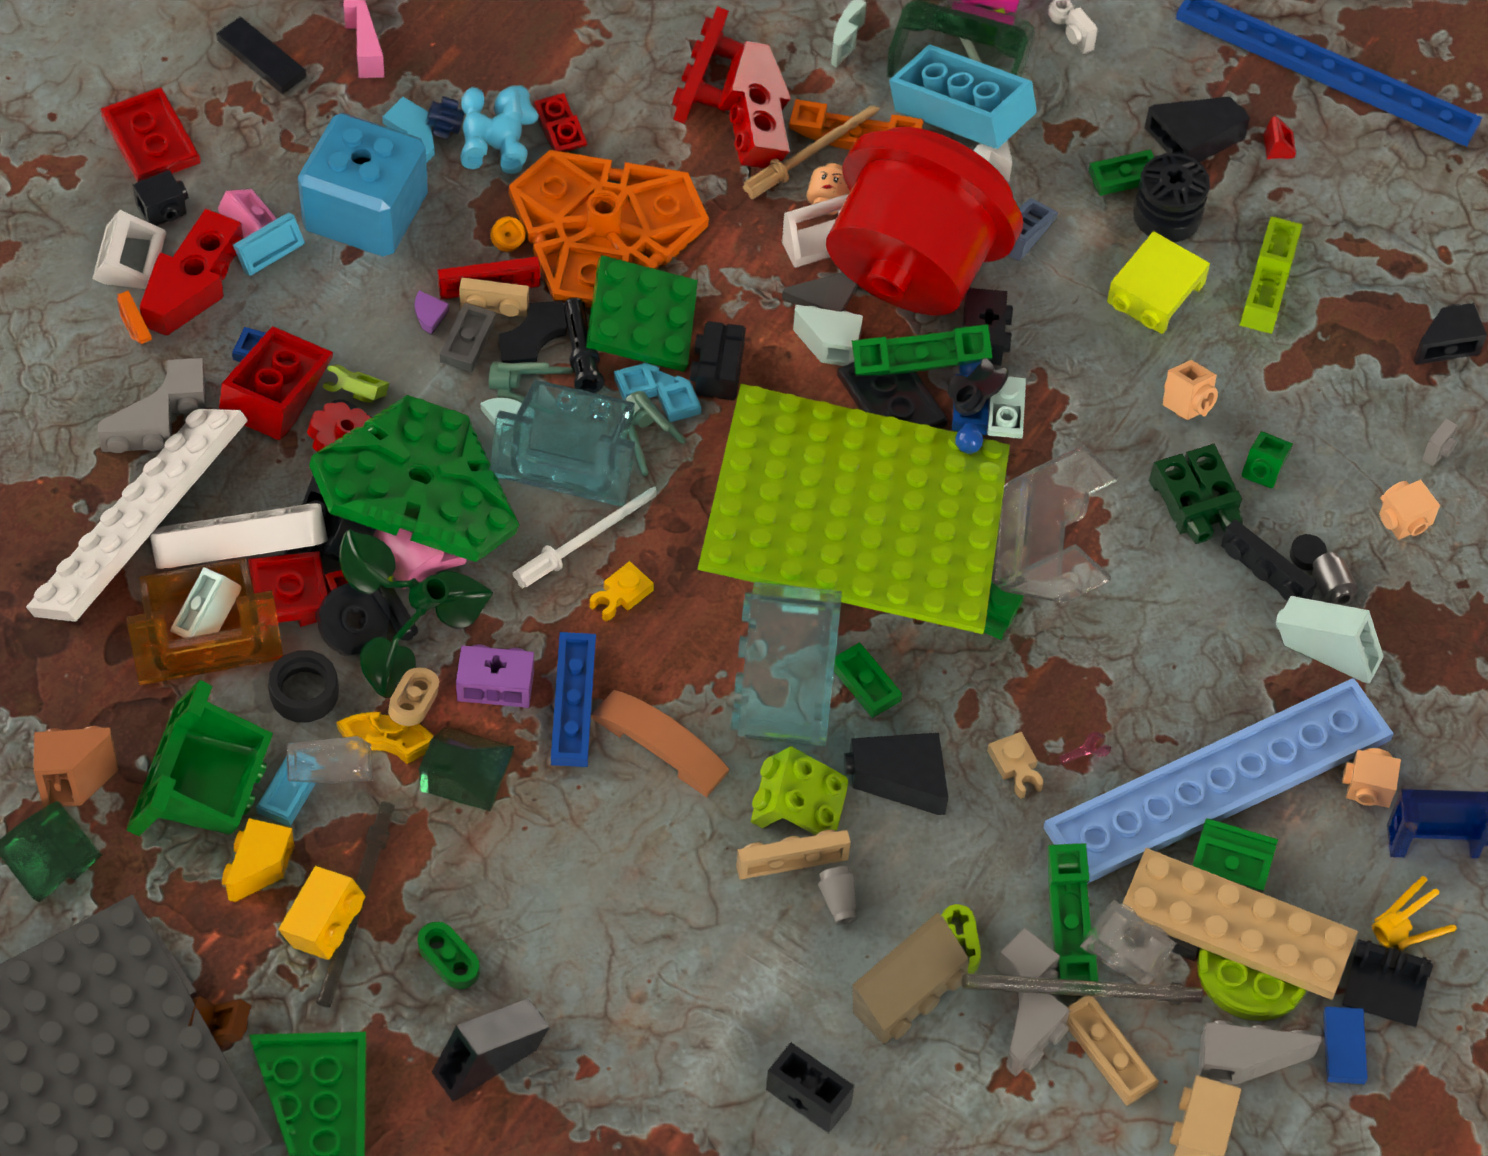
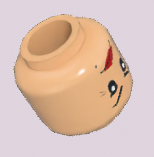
M829 163L813 171L807 191V199L812 205L846 194L849 195L850 190L844 181L842 166ZM838 211L826 215H835Z

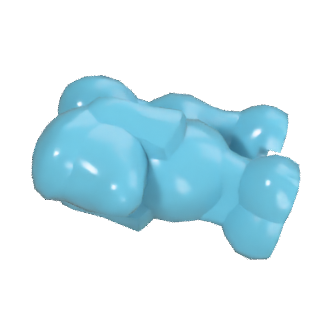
M520 85L510 86L502 90L494 103L496 116L489 118L480 113L485 103L484 93L477 87L469 88L463 94L461 101L462 110L466 115L463 123L465 144L461 152V164L468 169L479 168L483 162V155H487L488 144L500 150V165L503 172L507 174L519 173L526 162L528 153L526 147L518 142L522 133V125L534 124L539 118L536 109L531 105L528 90Z

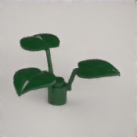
M350 529L345 532L339 551L340 566L345 579L354 589L364 594H371L379 588L380 584L385 588H410L409 602L416 609L413 616L397 632L392 642L384 637L373 638L364 645L360 654L361 669L368 682L380 696L391 698L403 675L408 670L416 668V660L412 650L398 645L400 639L416 621L426 614V611L435 607L436 615L442 623L454 629L466 628L478 618L483 607L492 597L493 592L475 579L453 571L440 572L420 582L415 578L409 581H389L387 579L393 575L395 570V558L391 549L383 541L374 536L357 533Z

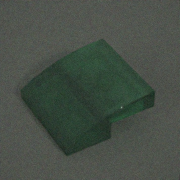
M59 801L36 812L0 839V857L33 900L39 903L66 878L69 877L76 880L102 856L93 842Z

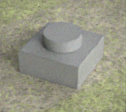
M1445 419L1429 439L1422 461L1434 467L1441 457L1447 459L1457 444L1453 437L1458 425Z

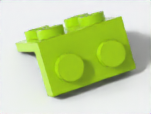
M792 746L768 757L760 770L762 778L759 790L752 801L754 809L750 822L760 828H764L784 818L814 835L825 830L837 831L848 788L847 777Z

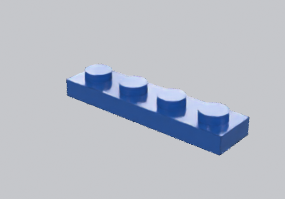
M560 632L551 765L588 767L596 634Z

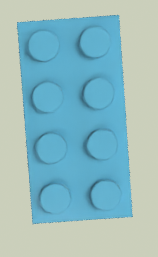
M931 44L924 48L889 80L895 111L913 118L924 119V122L995 149H998L1037 113L1031 80Z

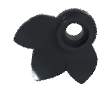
M984 358L968 377L961 375L953 376L948 386V396L954 401L957 412L963 416L978 413L983 408L986 400L1002 389L1008 378V369L1005 367L996 370L993 364L987 358Z

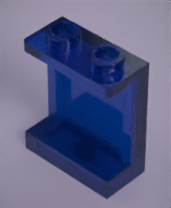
M1401 789L1387 823L1390 857H1405L1413 838L1467 840L1469 842L1470 857L1479 858L1484 846H1488V792Z

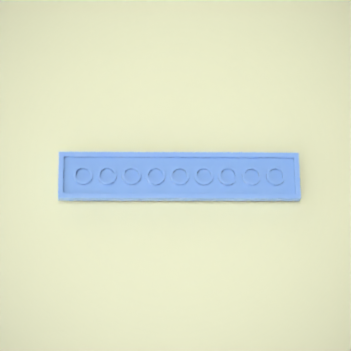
M1352 678L1054 816L1044 822L1043 828L1054 845L1086 843L1089 870L1088 883L1141 859L1145 848L1153 851L1165 848L1203 830L1206 818L1220 822L1355 758L1357 750L1363 751L1368 748H1377L1391 741L1394 733L1357 681Z

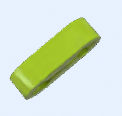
M954 904L948 906L941 916L948 924L959 944L965 947L966 955L970 957L967 973L969 976L978 970L981 961V948L975 917L968 907L962 904ZM959 917L960 922L963 923L962 935H957L956 927L952 924V918Z

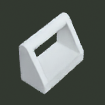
M847 194L784 213L782 244L794 268L830 257L826 248V238L836 219L801 230H797L796 223L836 211L839 214L848 197Z
M119 210L106 226L92 279L105 285L146 289L156 259L160 252H162L166 231ZM126 238L151 240L142 273L119 263Z

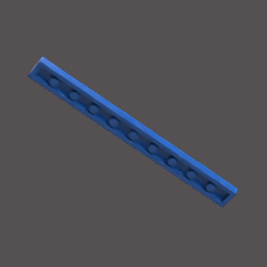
M1184 0L1177 10L1176 19L1463 146L1467 147L1480 126L1481 116L1215 0Z

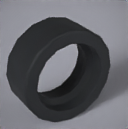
M297 650L281 657L274 663L269 672L268 688L274 709L283 718L294 722H312L327 715L333 710L339 693L338 675L333 663L324 655L312 650ZM300 672H312L324 679L325 689L316 698L307 701H296L284 695L282 684L291 675Z

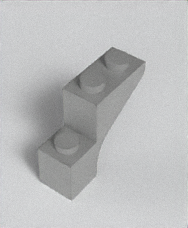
M203 358L168 360L166 378L156 392L101 420L98 424L101 451L123 453L133 450L157 451L163 449L166 440L172 436V414L182 413L188 415L194 410L206 409V377Z
M1024 928L1000 952L997 969L1014 986L1019 999V1010L1006 1062L1007 1069L1015 1077L1025 1067L1028 1070L1035 1067L1044 1055L1042 1050L1050 1042L1054 1045L1057 1044L1069 1029L1066 1023L1070 1010L1046 990L1058 977L1059 973L1056 969L1060 956L1027 928Z

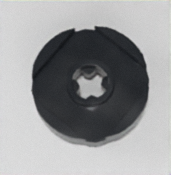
M349 583L343 584L331 590L323 598L320 607L316 611V621L318 622V630L322 639L331 649L343 656L360 655L362 648L367 642L376 637L386 638L388 634L390 609L385 598L377 590L371 594H364L354 589ZM349 610L353 614L357 612L361 614L362 618L358 621L361 626L359 629L347 625V612Z

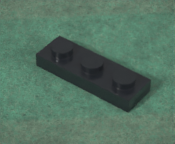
M1236 519L1226 527L1221 547L1225 549L1231 558L1239 560L1251 569L1258 579L1266 581L1279 591L1286 601L1289 600L1290 596L1312 599L1317 584L1316 581Z

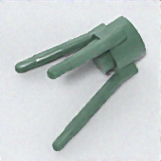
M492 362L489 372V388L498 390L497 398L513 399L538 411L555 415V409L511 392L512 388H519L521 374H572L574 369L572 367H549L547 362Z
M636 391L627 396L622 403V408L626 415L621 420L627 427L642 475L647 476L649 472L635 425L647 427L655 421L664 431H669L681 444L686 443V438L660 413L645 392Z

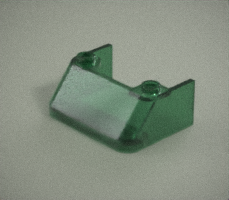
M911 0L904 6L888 49L887 77L892 78L895 75L909 32H921L927 29L996 47L997 51L1003 56L1015 59L1011 74L1022 77L1034 42V27L1025 19L955 0Z

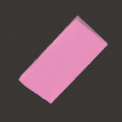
M252 189L226 191L218 207V212L221 215L241 222L244 238L277 219Z

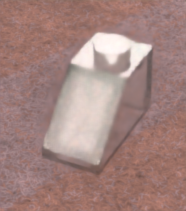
M359 736L287 743L288 780L293 782L330 784L373 780L371 744Z

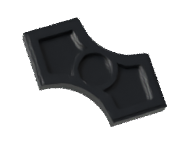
M563 300L529 303V312L522 324L511 331L499 333L502 363L537 362L538 353L546 343L567 335Z

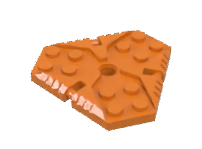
M549 150L509 185V196L519 216V220L525 228L529 243L533 244L534 256H538L540 269L553 301L563 300V304L568 299L580 298L585 303V307L591 308L597 262L601 255L658 270L660 265H667L673 257H676L709 224V217L688 172L627 162H625L624 169L612 168V160Z

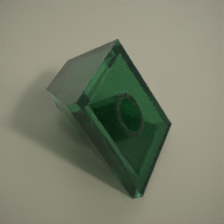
M444 727L431 738L420 765V791L491 811L513 755L514 746Z

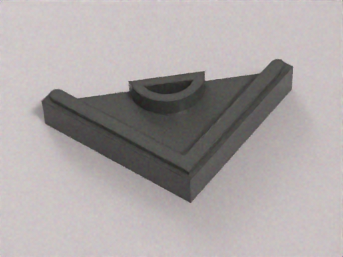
M841 272L786 287L782 291V299L797 305L816 306L821 309L841 312L845 311L858 285Z

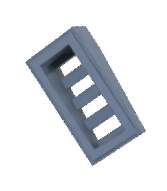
M1032 198L1019 208L1023 218V229L1013 250L1008 254L1009 257L1020 261L1031 250L1058 216V212ZM1028 214H1031V215H1033V216H1035V217H1037V218H1039V219H1041V220H1038V219H1036V218H1034V217H1032V216H1030V215H1028Z

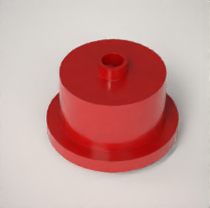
M896 127L887 131H875L864 134L851 147L842 167L844 181L850 193L826 238V248L836 266L850 280L875 297L911 312L935 316L946 315L957 310L983 262L997 261L1010 254L1022 232L1023 218L1013 198L1008 182L981 155L960 142L933 131L915 127Z

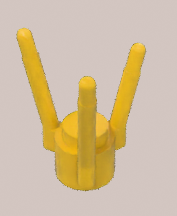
M1420 877L1386 912L1374 919L1375 922L1372 924V930L1382 946L1387 948L1395 946L1400 951L1409 945L1456 931V925L1451 924L1408 937V932L1412 930L1408 917L1440 893L1435 888L1402 912L1399 911L1427 882V877Z

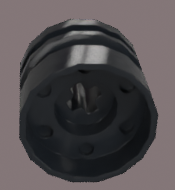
M1165 153L1155 156L1145 164L1140 176L1138 193L1133 208L1134 220L1142 232L1150 236L1154 231L1172 242H1179L1190 238L1198 231L1210 189V178L1204 166L1194 158L1180 153Z

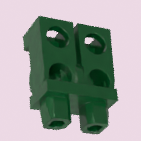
M1215 443L1188 451L1185 457L1181 453L1154 462L1149 482L1154 491L1159 490L1171 518L1176 522L1179 534L1188 533L1194 543L1199 544L1212 538L1214 533L1212 524L1219 522L1224 533L1226 527L1234 519L1243 524V518L1239 510L1242 497L1239 491H1236L1234 482ZM1205 457V460L1197 462L1199 458ZM1174 466L1173 470L1166 471L1167 468Z

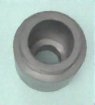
M1335 552L1319 556L1313 562L1314 569L1312 574L1324 601L1338 605L1350 603L1356 595L1358 587L1345 559L1339 557Z

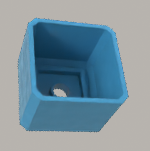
M346 113L333 116L298 175L302 222L306 231L382 257L393 254L428 193L426 149L422 139Z

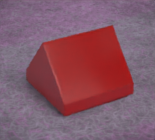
M1272 117L1263 133L1266 158H1295L1296 148L1293 131L1279 117Z

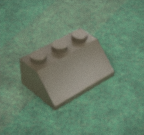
M938 912L852 984L853 1014L883 1045L892 1038L895 1040L901 1038L910 1029L912 1020L921 1013L923 1015L930 1013L938 1005L941 995L948 989L951 991L958 989L968 977L969 958L944 918Z

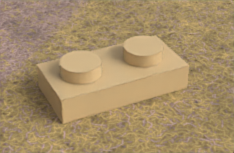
M461 278L459 287L460 309H462L464 303H468L505 316L527 317L529 311V286Z

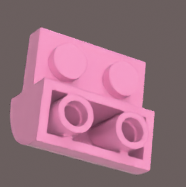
M400 528L396 536L377 529L373 535L391 549L396 566L393 576L397 581H409L415 578L420 582L431 575H435L438 571L465 565L467 559L410 541L412 532Z

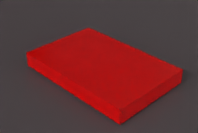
M162 87L100 108L101 116L137 182L167 170L175 173L201 163L196 148Z

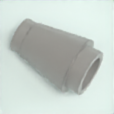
M838 866L822 871L819 874L821 881L818 883V886L835 920V924L844 925L857 920L854 875L850 874L847 866Z

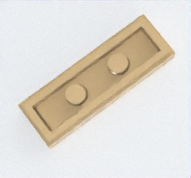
M1091 993L1067 1007L1070 1010L1066 1023L1069 1027L1068 1030L1126 1106L1158 1087V1079Z

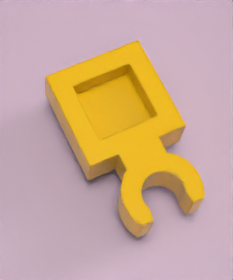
M629 561L604 581L603 589L605 591L596 592L591 596L590 608L593 610L600 604L607 605L608 607L602 611V619L608 621L615 616L618 606L622 605L629 611L653 592L654 583Z

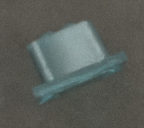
M535 379L517 414L499 410L496 416L490 470L496 474L497 478L623 507L628 500L635 442L626 440L633 420L635 402Z

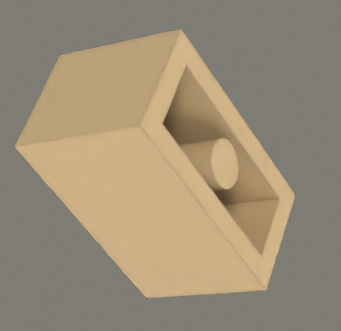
M1198 1075L1195 1077L1192 1088L1184 1087L1178 1109L1185 1111L1183 1122L1175 1121L1169 1144L1176 1145L1174 1156H1225L1241 1088Z

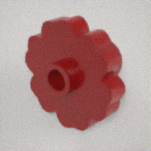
M343 402L326 403L322 411H314L309 422L307 434L314 439L313 449L317 452L329 444L334 443L335 440L342 438L346 433H350L354 428L363 427L365 421L371 417L360 408L350 410L349 406Z

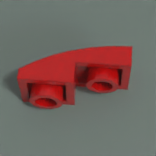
M565 93L533 101V107L539 115V124L553 151L567 152L587 146V141L577 115L572 114Z

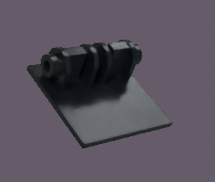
M1358 939L1342 1006L1364 1009L1365 1013L1416 1028L1427 979L1430 977L1433 968L1432 961L1428 960L1425 956L1422 958L1405 953L1404 950H1394V947L1391 946L1387 948L1371 943V940L1363 941Z

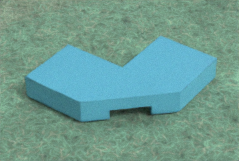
M402 97L382 117L383 124L391 129L421 138L426 149L427 163L435 155L431 126L426 125L428 111Z
M649 363L614 371V379L623 401L630 394L636 391H643L648 398L658 396L669 422L701 414V405L691 381L678 375L673 377L659 371V367Z

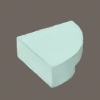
M493 398L481 403V411L500 433L529 417V409L513 399Z

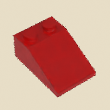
M272 326L222 382L219 409L241 410L248 420L245 426L280 441L298 420L330 363L333 352Z

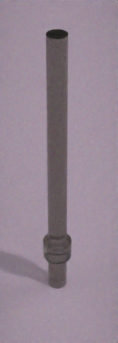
M387 801L380 803L374 825L368 828L365 838L367 847L355 881L365 896H367L381 849L386 848L390 836L388 827L395 806ZM362 908L354 916L344 934L341 945L335 949L330 958L316 1001L322 1007L329 1008L332 1005Z

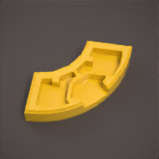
M381 712L355 714L336 722L338 731L355 755L369 750L386 751L397 755L404 763L408 764L438 747L437 739L422 725L403 726L394 722L389 715H381Z

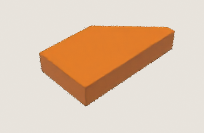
M129 290L117 294L120 317L131 339L140 344L151 341L152 336Z

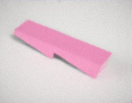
M344 0L345 28L357 29L359 78H385L383 54L366 1Z

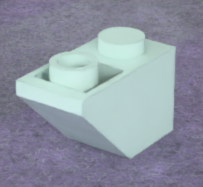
M796 305L793 331L821 363L846 366L854 362L852 340H860L863 315L847 311L839 312L821 309L816 306Z
M1008 377L1002 389L989 398L987 435L1022 439L1026 378Z

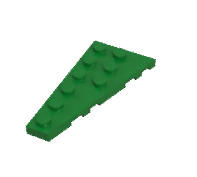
M366 1032L249 1034L250 1042L288 1155L365 1156Z

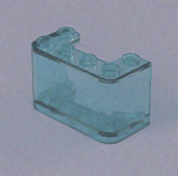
M754 582L752 593L745 592L742 622L749 623L748 636H740L738 658H744L745 665L744 672L736 673L734 694L742 695L741 699H734L731 730H738V738L826 747L842 591Z

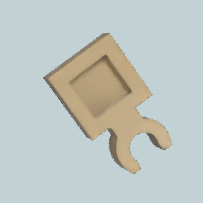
M1022 732L989 743L987 751L1003 780L1011 777L1015 779L1014 791L1019 798L1025 797L1026 788L1023 784L1027 782L1032 783L1037 792L1042 791L1043 778L1037 771L1032 770L1036 768L1038 760Z

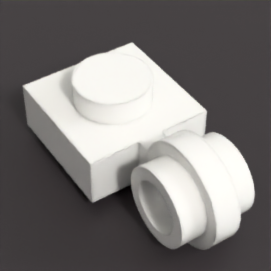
M1070 0L1052 1L1048 9L1049 17L1056 24H1067L1066 35L1068 40L1075 44L1083 54L1094 50L1098 28L1080 7L1074 9Z

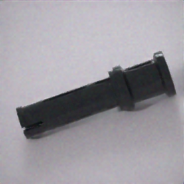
M571 298L565 301L563 305L572 346L569 362L576 375L574 388L580 393L590 394L599 391L604 386V376L599 372L598 368L600 355L597 350L586 348L589 326L585 303L580 298Z

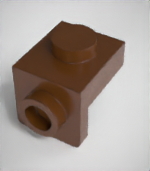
M200 996L192 999L195 1006L188 1026H192L195 1008H197L218 1046L243 1039V1035L248 1028L251 1004L242 999L217 1005Z

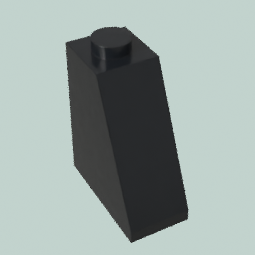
M1230 96L1154 104L1148 109L1145 129L1167 153H1180L1192 157L1200 163L1245 139L1250 117L1247 111L1242 106H1239Z
M939 732L851 738L850 752L844 753L845 775L852 776L854 789L936 815H945L948 790Z
M529 998L458 1024L437 1060L432 1074L452 1101L458 1100L535 1052L550 1026Z

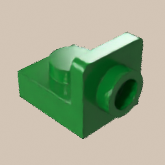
M1261 431L1250 448L1241 476L1265 487L1273 488L1280 470L1291 452L1293 443Z

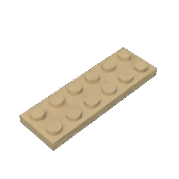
M1145 848L1119 911V916L1330 1000L1335 995L1358 933L1357 930L1148 848Z

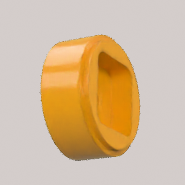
M509 216L497 220L490 232L493 245L504 252H512L518 249L526 235L523 224L518 219Z

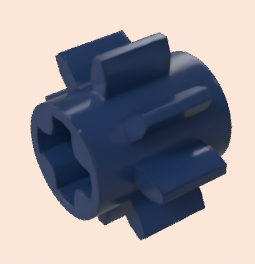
M443 96L441 103L432 101L426 125L433 127V135L448 139L450 132L459 133L464 112L458 109L459 102L457 100Z

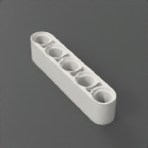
M318 503L168 525L156 528L150 535L156 568L159 569L322 544L328 540L321 504Z

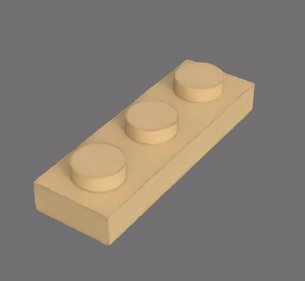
M825 830L815 836L803 838L790 836L776 843L749 844L742 849H738L736 868L739 880L846 861L849 858L851 844L848 831Z

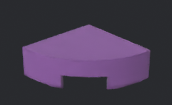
M419 290L415 298V314L420 322V326L432 335L449 312V304Z

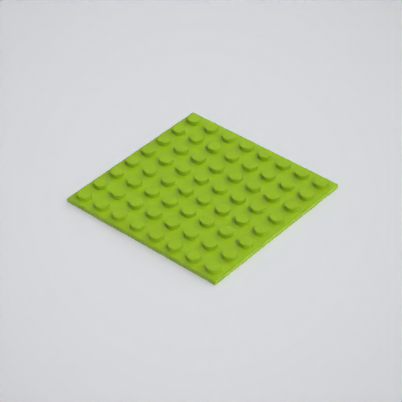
M740 384L697 570L983 634L1010 445L996 440L983 439V444L977 452L966 454L961 452L956 446L955 438L958 432L899 420L895 417L864 412L860 409L833 405L824 401L811 400L793 394L767 390L759 386Z

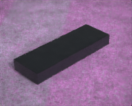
M241 16L216 33L217 41L281 94H284L306 78V69Z

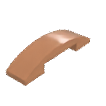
M613 690L591 714L593 720L619 738L626 734L677 769L678 778L705 797H708L729 773L727 765L693 733L662 711L636 697Z

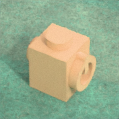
M1193 360L1168 370L1162 405L1186 420L1198 415L1205 417L1217 401L1218 391L1214 388L1217 375Z
M1421 479L1411 484L1407 481H1401L1389 488L1380 497L1383 505L1379 515L1383 525L1388 530H1391L1397 539L1400 540L1409 535L1417 536L1424 532L1428 526L1433 525L1440 504Z
M1368 748L1363 751L1357 750L1353 763L1346 762L1343 772L1342 783L1348 784L1346 799L1355 800L1365 806L1377 805L1389 808L1397 790L1401 759L1393 758L1389 752L1379 748Z

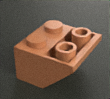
M88 726L78 730L52 728L45 732H34V775L43 808L81 806L119 771L110 727Z

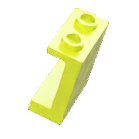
M1153 231L1111 281L1107 302L1119 312H1124L1140 321L1145 327L1163 334L1167 330L1171 316L1193 289L1199 292L1204 286L1210 263Z

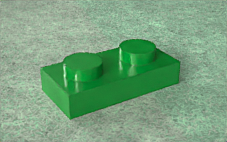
M1151 149L1092 162L1089 165L1088 172L1100 196L1137 188L1145 164L1154 158Z
M860 642L831 659V669L872 718L902 701L903 693Z

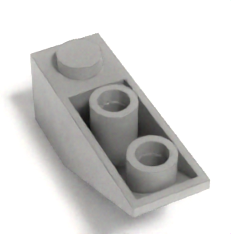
M1224 1020L1212 1023L1206 1022L1200 1038L1198 1076L1221 1083L1237 1085L1314 1058L1321 1043V1036L1310 1035L1309 1032L1304 1030L1276 1031L1264 1025L1252 1027L1236 1026Z

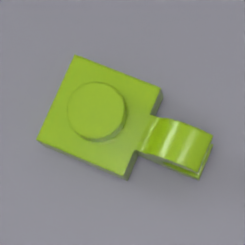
M339 364L328 366L327 370L334 372L338 376L337 384L330 381L323 384V388L329 392L344 389L352 392L353 398L369 403L387 395L389 382L361 372H351Z

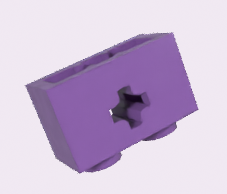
M480 644L473 646L461 645L456 679L457 701L529 708L534 677V652H528L520 648H510L508 650L489 648Z

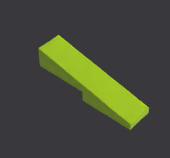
M1270 216L1240 326L1269 334L1273 333L1303 224Z

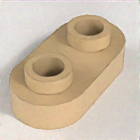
M412 668L403 675L390 698L388 710L390 718L403 726H414L421 723L438 694V676L426 668Z

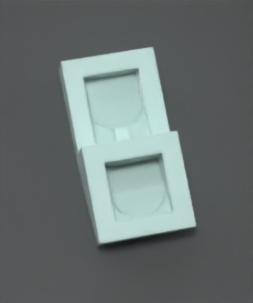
M852 0L837 23L831 65L835 67L856 48L857 30L865 24L867 2L864 0Z

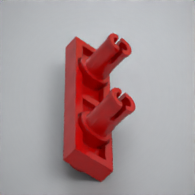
M717 6L713 18L706 17L700 32V35L705 36L703 42L700 40L696 41L690 57L695 59L693 65L687 63L681 82L686 84L684 89L677 87L671 103L672 106L677 107L673 120L686 123L693 103L697 104L699 102L718 109L723 90L705 83L703 78L712 56L716 57V55L732 60L743 45V43L723 36L724 33L722 31L729 13L726 9Z

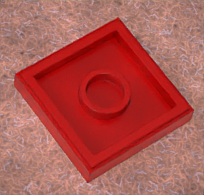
M319 551L248 559V570L259 625L316 619V611L320 607L323 598L328 594Z

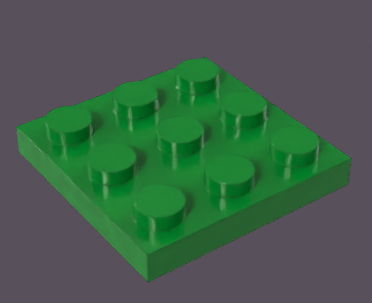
M601 255L597 262L586 348L684 372L689 361L698 280Z

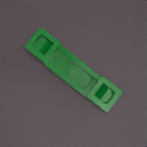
M988 324L954 328V331L925 335L891 339L877 337L852 340L856 375L920 372L981 362L984 358L988 360L993 358Z
M1086 843L1048 846L1050 919L1053 950L1060 956L1056 969L1059 973L1057 979L1060 995L1099 993L1096 954L1093 955L1087 883L1089 881Z

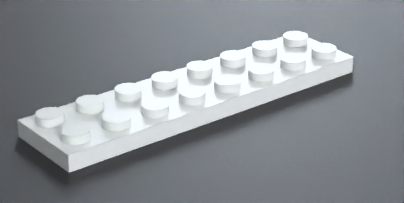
M197 409L191 412L186 417V423L182 428L166 440L165 447L156 458L146 463L143 473L135 482L129 484L123 490L122 497L116 504L101 515V521L97 526L80 539L79 546L71 556L64 559L57 566V572L51 579L35 591L34 598L26 606L34 617L76 622L248 420L241 410Z

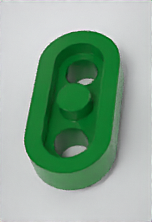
M431 922L423 926L417 938L418 950L427 963L452 988L466 989L474 985L480 975V965L476 954L448 924ZM435 942H440L443 944V946L439 949H434L431 947V945ZM460 968L467 971L466 974L461 976L456 975L454 972Z

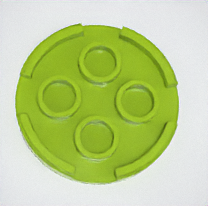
M1200 948L1197 971L1204 991L1218 1007L1238 1018L1251 1021H1267L1279 1018L1298 1006L1307 992L1303 988Z

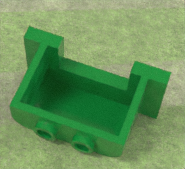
M199 680L174 705L126 831L140 836L158 818L231 835L239 827L242 816L247 815L254 803L255 795L251 794L254 784H258L265 773L267 764L263 762L273 733L207 702L213 686Z

